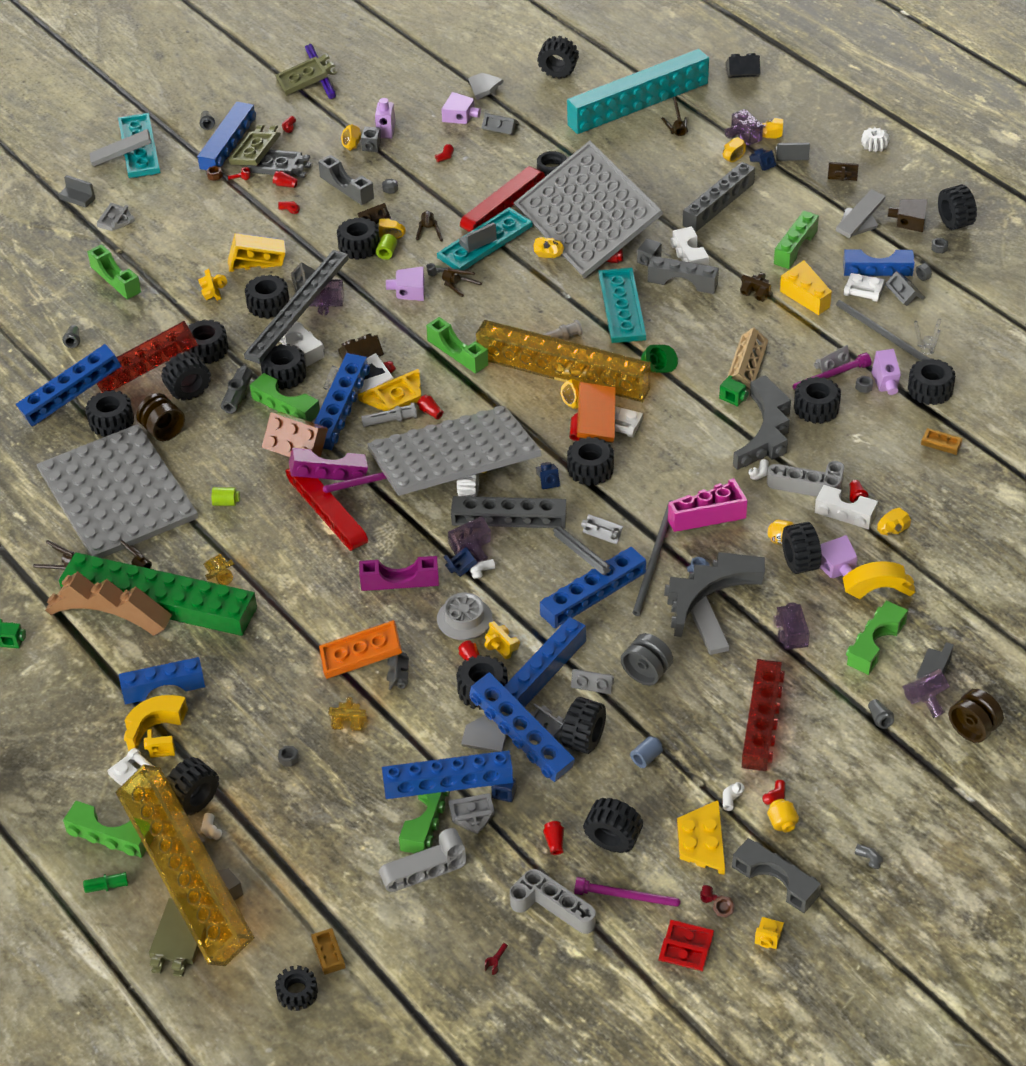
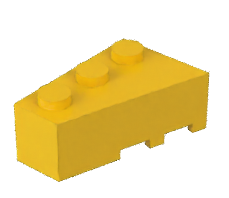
M234 233L228 257L229 272L241 268L250 270V267L261 266V268L282 266L286 253L284 240Z
M805 260L781 275V293L817 315L830 308L832 291Z

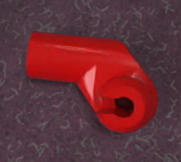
M446 144L443 152L435 155L436 161L441 162L450 159L454 151L453 146Z
M294 201L278 202L279 210H288L292 214H297L300 210L299 205Z

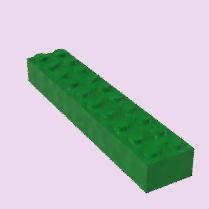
M75 552L59 579L62 589L63 585L61 583L64 578L78 571L93 584L101 583L108 579L123 592L137 587L172 614L170 620L243 636L257 609L255 592L77 552Z

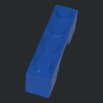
M844 249V276H850L851 273L864 276H892L896 271L904 276H913L915 264L913 250H895L889 257L873 258L866 255L861 249Z
M199 657L119 674L125 704L144 701L153 689L164 685H175L181 687L185 692L205 688Z

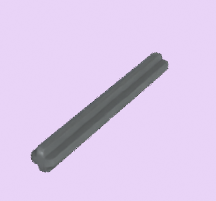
M558 526L553 529L555 537L602 575H606V573L611 571L609 564L564 528Z

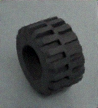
M549 37L543 43L538 54V66L542 67L541 71L546 72L547 76H552L551 78L557 77L561 79L562 77L570 76L579 59V51L576 50L577 46L573 45V41H568L566 37ZM553 55H558L563 60L557 59Z
M960 184L940 191L938 195V210L945 226L950 230H956L973 225L977 217V207L970 189L966 185Z
M362 217L342 222V225H339L337 229L339 251L348 254L350 259L355 258V260L366 259V257L376 254V249L380 242L379 229L376 223Z
M261 275V277L257 276L246 284L247 308L254 316H259V318L276 317L289 302L287 283L283 278H279V276Z
M206 319L198 320L195 323L189 324V327L184 329L182 339L185 352H193L195 355H199L202 361L208 364L219 361V359H222L227 354L229 346L226 329L220 322Z
M279 344L275 346L260 363L262 374L265 373L277 379L280 390H284V388L290 389L293 386L296 387L298 383H302L303 379L306 378L304 353L294 345Z
M193 352L179 353L176 357L173 356L170 358V361L166 362V367H163V373H161L162 381L176 399H181V401L186 399L192 400L194 397H199V394H203L204 390L208 388V383L211 382V373L199 355H195Z
M934 358L917 361L916 364L912 365L909 373V395H912L914 400H918L920 403L923 402L926 405H937V403L942 404L944 401H948L953 395L956 377L953 367L948 366L947 362H942L939 359L934 360Z
M809 377L807 380H802L801 383L797 384V388H795L794 410L796 415H799L800 419H805L806 422L810 421L814 424H822L825 421L830 422L839 413L841 390L836 383L824 377Z
M121 391L99 392L87 402L85 409L89 426L92 432H95L97 435L109 436L131 427V424L134 423L131 400L126 394H122Z
M596 437L581 438L579 441L573 442V445H570L569 450H567V470L569 476L573 477L575 482L579 481V484H586L587 486H591V484L599 485V483L606 482V479L609 480L614 472V450L611 445L606 443L605 440H599Z
M810 522L785 526L782 533V547L790 570L794 574L818 570L821 566L822 552L819 537Z
M477 655L476 658L472 656L469 658V661H463L462 665L458 667L456 674L457 690L460 700L466 706L470 705V708L475 709L477 707L479 710H483L479 705L476 706L471 701L469 695L471 686L489 672L503 686L508 683L507 668L504 667L502 661L498 662V658H491L490 655L485 657ZM487 698L490 701H496L494 698Z
M577 697L569 707L562 727L563 746L590 754L599 743L606 721L605 705L583 697Z
M187 758L170 771V774L165 779L166 781L163 783L162 795L163 799L184 816H191L196 812H200L214 798L219 786V776L199 758Z
M600 798L593 804L584 822L583 829L588 838L603 849L611 852L627 853L633 849L643 828V819H641L640 814L633 807H630L625 802L612 798Z

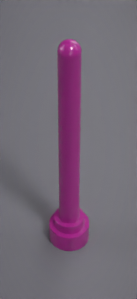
M865 352L858 355L854 361L817 374L811 378L824 377L827 379L856 367L866 368L871 366V358ZM801 381L794 383L792 388L795 390L797 384L801 383Z
M383 472L325 485L323 491L325 493L387 478Z
M576 877L574 894L583 896V894L591 892L678 907L681 903L680 899L675 897L592 884L586 878Z

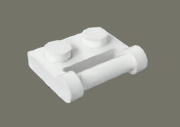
M851 273L845 285L843 295L859 296L878 302L884 286V279Z
M615 406V432L627 434L628 437L633 438L643 419V413Z
M132 748L126 757L107 770L109 776L134 798L160 780L164 774L159 767H154L147 761L137 748ZM136 761L150 775L145 777L131 764Z

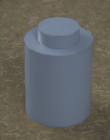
M648 736L631 751V759L640 768H645L662 753V743L658 738Z

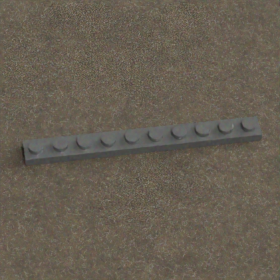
M332 250L244 353L246 360L260 364L349 260L348 254Z

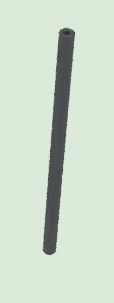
M837 301V307L918 360H930L929 357L843 301Z
M668 504L632 612L635 616H639L669 526Z

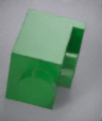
M729 375L720 385L719 399L738 407L743 401H746L749 392L746 391V385L733 380V376Z
M0 619V647L19 649L22 641L26 638V630L21 629V625L18 623H7Z

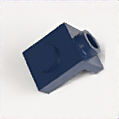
M760 148L755 150L754 154L749 155L750 162H760L762 171L776 166L772 150Z
M545 462L536 467V474L540 478L543 490L560 486L558 468L554 464Z
M467 547L452 559L447 554L444 556V559L447 561L445 564L447 569L451 573L455 572L459 577L478 563Z

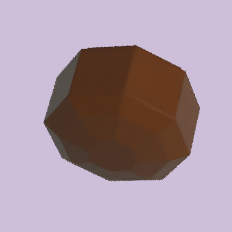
M212 166L206 170L209 180L216 181L223 177L221 167Z
M721 895L714 900L713 910L717 916L727 918L734 913L735 903L731 897Z

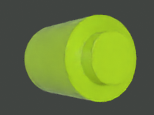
M384 234L381 237L376 249V254L379 258L387 260L392 257L397 245V239L393 235Z
M213 487L211 494L212 505L236 506L237 502H240V491H237L236 487Z

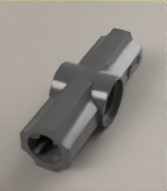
M241 366L238 368L234 377L228 381V390L221 403V409L226 413L233 414L240 402L246 397L245 391L253 375L252 370H249L248 367Z

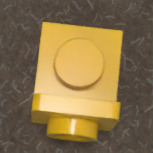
M152 729L147 730V737L144 738V748L149 751L150 758L175 756L172 736L154 738Z
M762 917L759 928L756 929L755 944H759L764 948L777 949L784 922Z

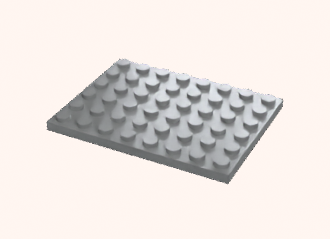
M588 141L514 202L515 206L526 218L532 221V224L545 238H554L561 241L564 246L561 255L584 279L663 215L661 209L591 141Z
M497 406L492 410L479 411L470 416L464 415L459 419L445 420L437 425H427L422 429H412L404 434H394L389 438L376 439L371 443H367L369 452L398 496L541 456V449L506 406Z
M139 424L37 464L40 474L90 556L106 557L125 549L120 543L121 540L125 541L129 546L135 545L199 518L197 511Z

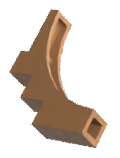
M78 571L64 578L61 583L63 585L59 593H53L47 601L49 604L45 610L50 615L68 609L84 608L99 610L124 618L142 627L153 636L166 628L172 614L137 587L123 592L108 579L101 583L93 584Z

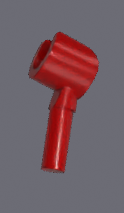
M243 167L241 173L229 175L228 180L235 178L248 180L250 178V169Z

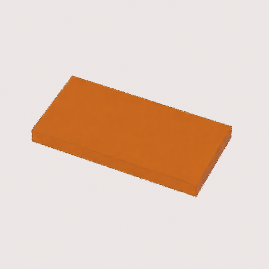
M584 382L579 383L577 437H596L606 442L614 441L615 387Z
M394 620L319 646L326 679L402 653L397 625Z

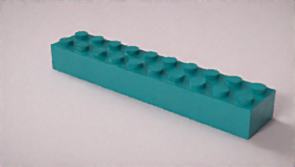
M696 49L568 98L567 125L578 135L706 85L709 78V57L700 49Z

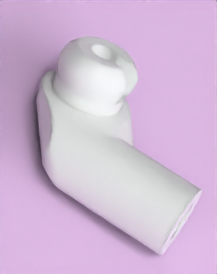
M762 459L759 469L756 467L753 468L754 470L750 469L748 472L752 480H759L767 476L769 461Z
M494 560L481 561L474 565L470 570L473 579L481 578L483 576L482 571L495 569Z
M736 782L724 789V810H733V800L741 796L745 789L741 782Z
M205 813L201 826L202 834L209 839L219 840L222 831L213 825L214 815Z

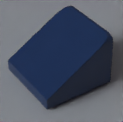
M513 778V783L491 786L492 798L513 802L517 789L516 778Z

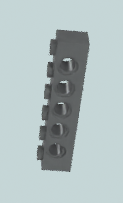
M741 162L683 210V226L686 228L692 227L695 232L702 228L754 184L755 167Z
M453 496L452 526L557 528L561 526L566 529V499Z

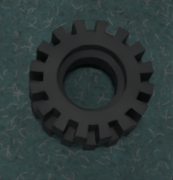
M297 965V969L294 970V966H290V971L284 969L283 975L279 973L277 976L278 980L275 981V989L279 1003L281 1002L284 1008L287 1006L288 1010L292 1011V1008L295 1007L296 1011H300V1006L306 1009L307 1003L309 1005L313 1004V999L316 1000L318 988L316 977H314L312 971L309 972V968L305 967L302 970V966ZM302 983L305 985V989L299 993L288 991L292 984Z

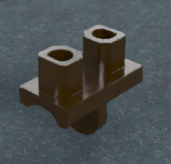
M829 162L828 179L857 181L859 164Z
M386 203L357 213L359 218L370 219L376 224L379 223V219L391 218Z
M760 272L758 276L753 275L750 277L743 274L741 277L742 285L740 292L742 295L749 296L751 291L756 292L754 294L755 299L763 302L767 296L771 298L773 292L771 291V284H769V280L765 279L766 275L763 272Z

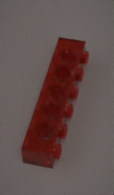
M182 321L116 357L121 367L96 384L102 393L115 390L169 361L173 356L176 357L177 354L183 353L198 344L185 321Z
M757 659L741 768L767 772L768 763L772 764L773 751H770V747L775 746L776 738L772 731H777L778 718H775V714L779 715L780 702H777V698L781 699L783 686H779V683H784L785 671L781 670L782 662Z

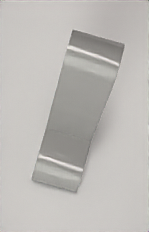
M831 461L827 465L826 472L773 464L768 467L767 485L776 490L817 497L823 485L841 490L844 465L839 461Z
M448 828L440 833L439 845L384 864L379 869V874L388 892H395L461 868L466 863L465 847L455 828Z
M537 869L527 871L510 889V906L515 912H525L537 902L583 934L591 933L596 927V912L591 905Z

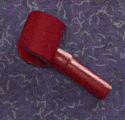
M702 886L700 898L704 903H709L719 897L713 894L711 886Z
M503 943L493 957L485 960V971L489 966H493L492 975L498 972V961L508 947L507 944Z

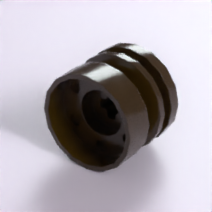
M155 393L146 397L137 408V421L158 441L164 442L173 439L184 427V413L164 394Z

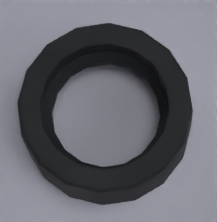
M544 152L537 158V169L544 172L546 177L567 158L560 152ZM547 164H558V166H555V167H548V166H545V165H547Z

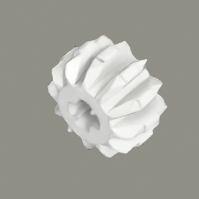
M868 128L862 134V146H864V149H869V152H882L888 146L889 134L886 133V130H881V128Z
M479 474L457 479L458 496L476 497L478 495Z

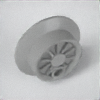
M468 592L457 593L449 597L437 614V624L442 633L457 640H470L483 635L489 629V622H492V612L488 605L477 595Z

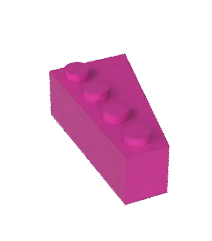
M733 478L728 480V483L725 485L719 483L714 485V489L709 491L703 489L698 491V494L695 496L687 495L669 502L668 522L673 531L677 532L746 519L748 500Z

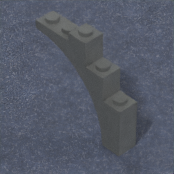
M766 375L750 383V396L757 403L762 413L763 423L756 436L744 447L734 452L733 466L737 470L766 456L773 460L787 453L788 439L784 435L789 433L790 419L786 415L790 414L791 399Z
M718 552L717 560H713L712 566L694 564L693 572H689L688 579L670 577L669 585L665 584L664 596H667V605H672L671 612L675 613V616L671 618V628H674V636L682 637L688 614L696 603L705 596L730 586L744 584L762 585L765 574V557Z

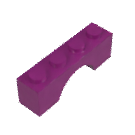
M292 448L289 459L291 476L346 481L364 477L368 470L365 454L347 453L341 459L329 460L317 456L311 449Z
M437 556L417 557L411 566L402 569L386 567L379 560L359 561L361 591L439 586Z

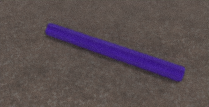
M306 45L305 49L309 58L311 59L315 56L318 58L313 45ZM326 77L320 80L328 98H335L336 94L329 78Z

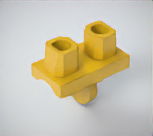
M205 270L206 276L198 279L202 287V295L206 300L215 297L218 301L222 299L219 288L222 289L226 286L227 278L220 274L212 277L210 270Z
M495 621L489 622V631L485 635V647L488 650L496 649L505 660L510 659L512 652L518 650L520 640L517 637L510 638L508 636L509 630L505 625L498 626Z

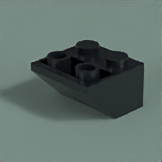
M748 53L746 56L731 54V57H728L725 62L728 78L759 77L761 74L760 55H756V53Z

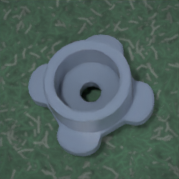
M695 557L691 560V565L687 567V571L693 572L694 564L710 566V564L702 557Z

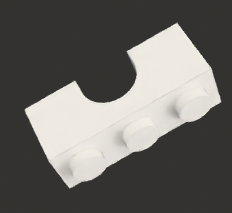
M687 227L673 230L671 245L676 249L677 257L685 262L708 266L709 256L704 247L697 248L698 236L694 229Z
M296 321L279 341L283 345L290 344V346L295 345L297 348H300L304 353L306 366L324 358L323 343L317 340L310 331H307L300 322Z
M823 485L816 498L814 513L858 527L870 528L877 513L878 501L859 496L856 502L845 503L841 501L842 490Z

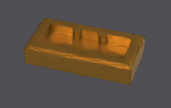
M927 428L921 440V445L957 455L963 438Z
M333 928L311 934L323 974L326 975L345 969V962Z

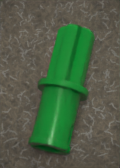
M126 872L109 876L104 874V877L83 881L85 893L106 890L107 892L112 888L128 886Z

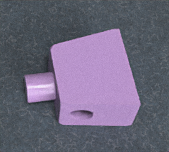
M455 92L451 93L441 109L442 122L467 124L471 117L479 118L481 115V109L475 108L473 98Z
M381 98L375 113L376 127L380 128L381 138L392 139L396 122L394 103L388 102L387 98Z
M424 267L397 270L396 279L386 280V290H396V297L398 299L424 301Z
M894 349L876 351L872 368V375L879 391H887L889 395H894L898 392L901 376Z
M847 535L820 544L822 552L820 568L830 578L834 579L842 575L844 577L856 568L857 555Z

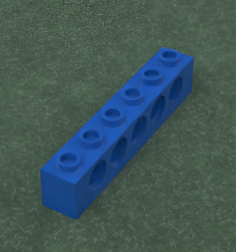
M104 344L16 403V406L33 427L120 368L121 365L115 354Z
M346 353L314 422L328 428L323 449L332 450L334 444L338 442L339 433L345 427V420L351 413L352 404L356 402L358 391L363 387L364 378L369 374L370 365H368L367 357Z
M632 547L621 551L618 555L605 561L610 565L609 569H611L606 575H602L596 569H591L585 575L576 578L572 583L540 601V615L553 628L559 627L569 617H575L645 574L646 559Z
M490 672L471 686L469 695L471 701L476 706L479 705L484 710L486 717L490 720L493 719L500 731L505 735L507 734L512 739L513 744L526 753L531 763L537 764L546 778L556 782L573 767L575 758ZM487 698H494L496 701H490ZM502 712H508L510 715H503ZM521 726L524 730H519L516 727ZM530 741H537L539 744L534 745ZM550 755L553 759H547L544 756Z
M510 750L382 767L386 799L513 783Z

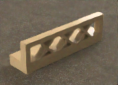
M754 327L741 336L728 376H733V380H740L749 389L750 383L756 380L768 344V339ZM753 349H755L757 357L754 356ZM749 361H751L753 368L750 367ZM745 373L748 374L749 379L744 376Z

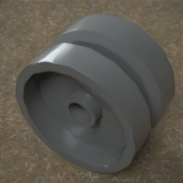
M647 633L639 634L631 646L621 655V664L626 673L635 681L647 686L655 685L673 663V655L669 647L658 637Z

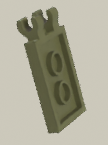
M324 54L320 58L315 56L276 74L275 77L286 96L328 77L327 74L335 75L337 73L336 69H331L335 67L334 63L330 62V60L326 61L330 59L328 54Z
M258 125L254 132L250 131L228 159L230 165L257 166L279 138L281 133L276 132L278 125H271L268 132H263L264 125Z
M174 898L168 899L149 951L151 958L150 966H153L151 970L153 973H161L165 960L173 961L171 967L174 969L173 976L178 977L183 976L186 964L193 965L212 911L211 904Z

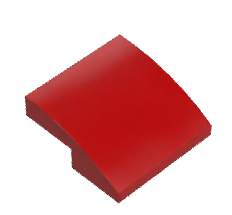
M670 919L666 938L663 940L659 955V961L703 972L712 944L714 930Z

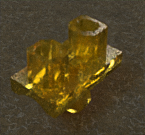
M220 553L203 563L209 572L205 575L207 580L216 577L217 582L221 585H228L232 582L233 574L229 569H226L234 565L231 559L226 561Z
M347 697L346 703L339 702V708L329 707L328 714L331 718V727L334 730H342L344 721H351V730L362 731L364 722H368L366 710L360 709V703H353L352 697Z

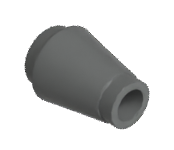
M203 111L199 124L201 128L210 130L214 127L215 120L209 111Z
M71 325L62 338L66 347L75 348L80 343L79 328L76 325Z
M877 699L869 702L868 708L876 726L882 729L890 727L894 723L893 712Z

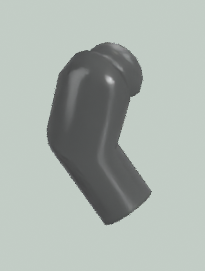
M857 844L855 855L870 859L869 867L879 869L881 862L883 863L881 855L873 848Z

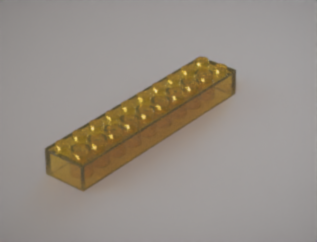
M484 320L476 332V342L488 349V362L562 382L574 379L584 383L615 387V396L642 403L650 390L651 362Z
M143 764L115 793L207 964L226 966L255 937L161 768Z

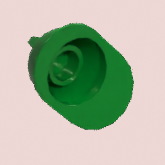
M653 344L646 348L638 362L642 363L644 369L649 372L668 373L676 369L678 357L670 346Z

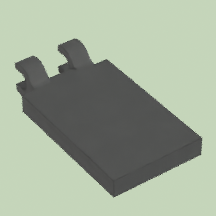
M269 150L257 166L247 165L246 167L250 169V173L274 175L276 171H283L291 176L296 174L298 177L304 178L307 173L302 171L304 168H310L312 162H307L310 159V155H302V152Z

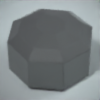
M394 179L383 181V192L388 194L395 193L398 190L397 181Z
M944 238L932 240L931 250L935 253L946 252L948 250V241Z
M926 263L916 267V274L921 281L931 278L932 271Z
M869 376L858 377L855 388L859 392L868 393L872 391L873 380Z
M284 746L279 750L278 760L284 767H292L298 762L299 754L295 747Z

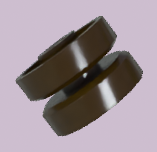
M981 689L967 691L959 701L950 707L948 712L949 720L957 733L973 743L984 741L992 731L1002 724L1004 719L999 703L994 697Z

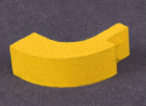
M879 561L867 563L851 570L843 577L845 592L858 599H861L870 591L881 587L894 588L910 597L916 593L913 578L905 573L903 565L894 562Z
M161 695L147 699L134 707L125 718L127 730L124 734V741L127 744L128 751L132 748L138 749L143 735L154 725L161 723L182 725L188 711L186 698L177 695Z

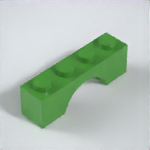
M807 211L801 213L775 247V265L790 269L797 259L798 251L804 239L811 241L817 233L819 215Z
M102 244L87 251L91 268L127 300L141 293L139 277L130 269L122 271L115 263L111 252Z
M438 317L426 325L427 341L475 374L488 366V349L476 341L469 346L461 342L454 333L451 324Z
M265 373L250 384L252 399L278 412L312 422L320 411L319 400L307 394L295 397L281 395L277 379Z
M887 600L882 607L879 606L874 618L869 619L865 630L858 634L855 644L849 646L846 652V656H848L847 665L869 675L879 659L880 648L874 641L885 635L897 636L906 624L908 610Z
M450 791L418 795V800L422 801L427 806V809L420 817L404 822L399 836L400 851L415 854L432 847V834L434 830L437 831L438 817L440 813L443 814L444 800L446 796L449 797Z
M79 801L74 802L63 819L66 832L69 835L87 839L91 843L105 845L112 850L123 851L130 856L135 855L142 858L154 839L151 825L131 819L124 825L107 827L98 822L94 806Z

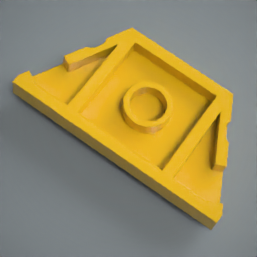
M419 369L359 393L358 400L382 411L392 410L396 406L411 405L413 402L414 404L417 403L421 398Z
M714 801L677 818L679 858L687 862H693L703 868H706V866L718 870L719 874L725 875L719 801Z

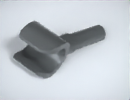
M434 263L426 265L428 275L432 277L437 273L444 272L446 269L436 268Z

